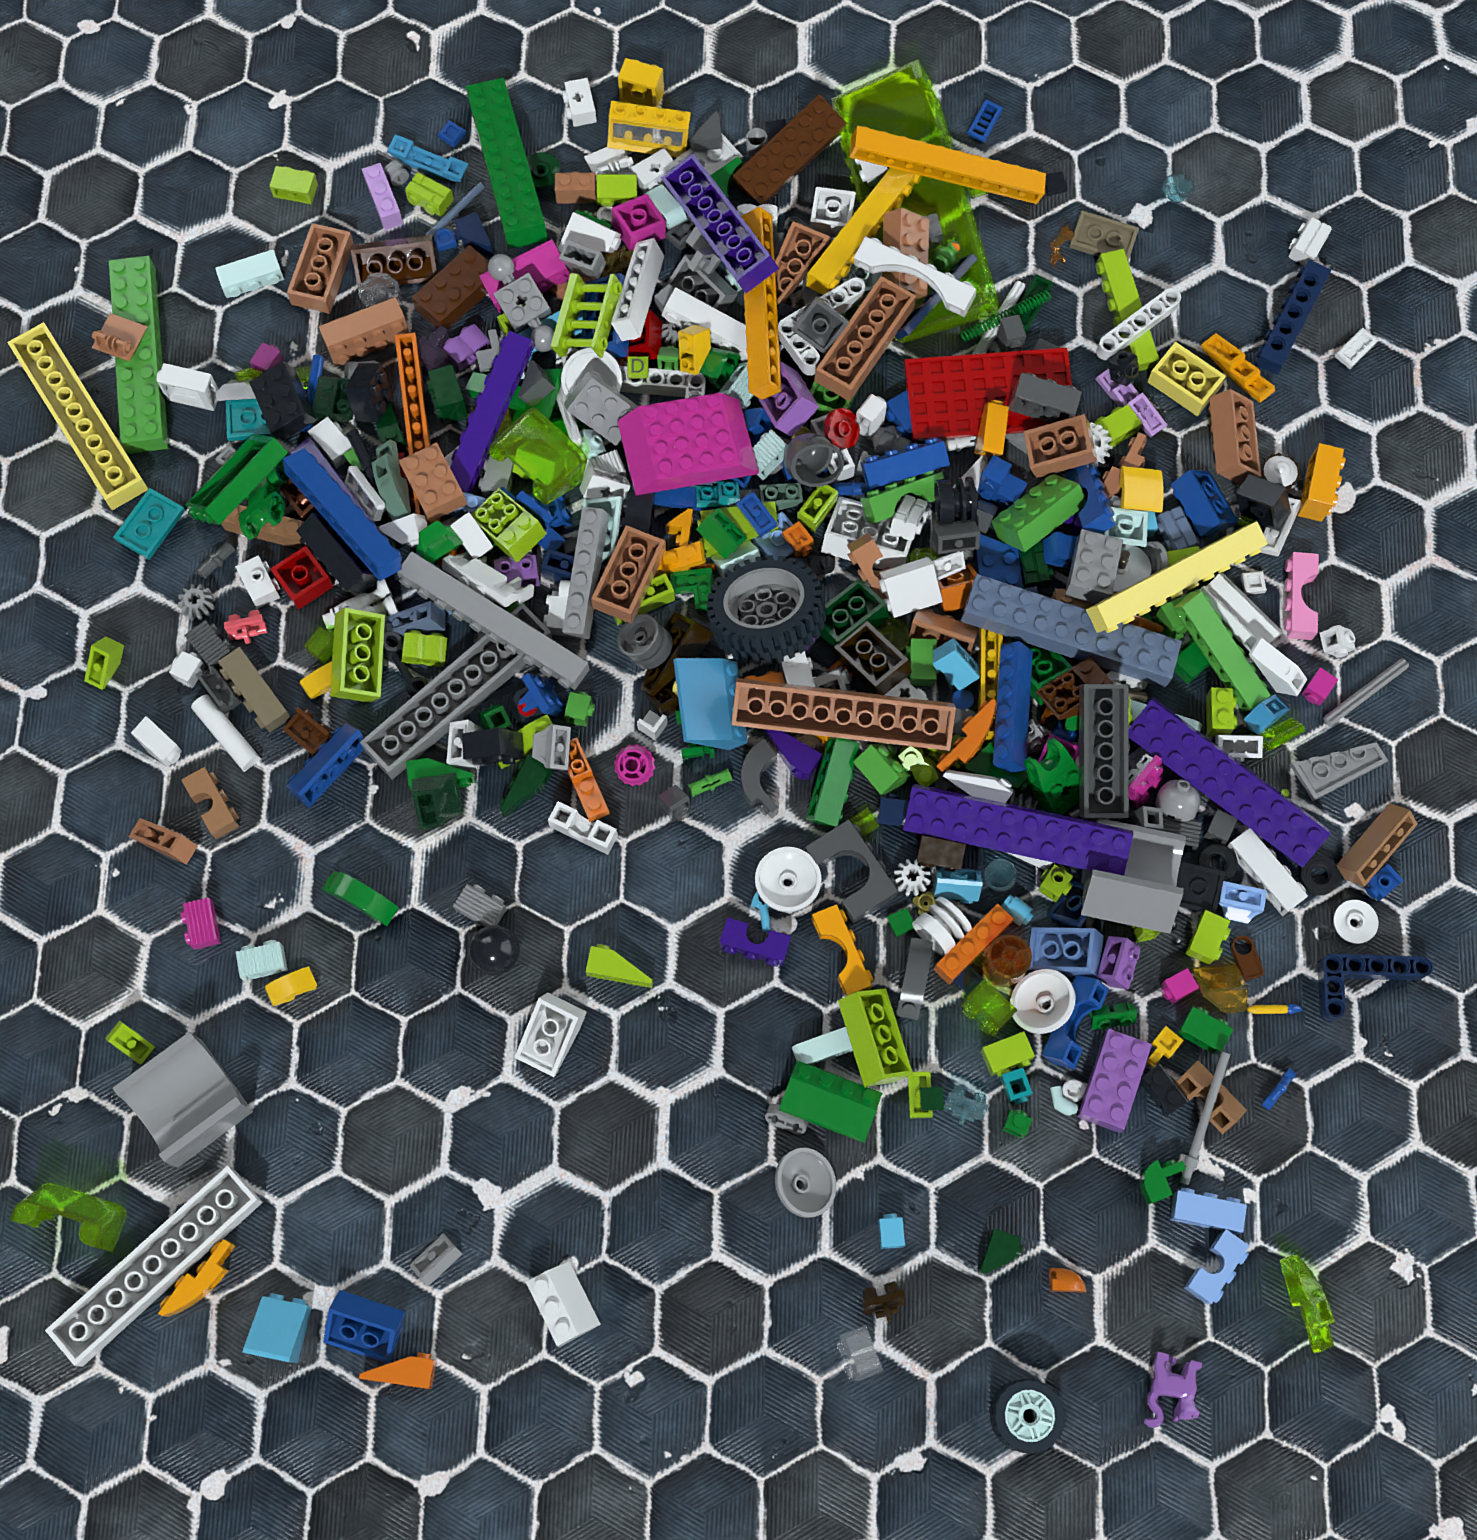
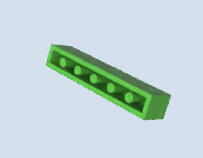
M1202 591L1191 592L1172 607L1226 688H1233V696H1236V704L1241 711H1252L1258 704L1271 696L1267 691V685L1255 673V667L1245 658L1243 649L1233 640L1231 631L1225 628L1221 622L1219 613L1213 610L1206 594L1202 593Z

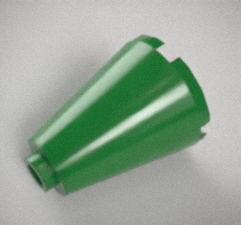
M711 347L699 373L703 374L705 380L720 391L738 367V359L741 360V356L734 351Z

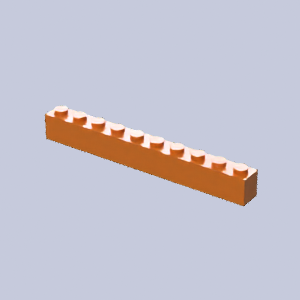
M415 333L395 335L409 456L431 445L420 351ZM414 493L416 514L425 515ZM426 517L427 526L431 525L432 523H434V522L437 521V520L440 522V518H438V519H436V520H434V521H432V522L429 523V521H428V519H427V517Z

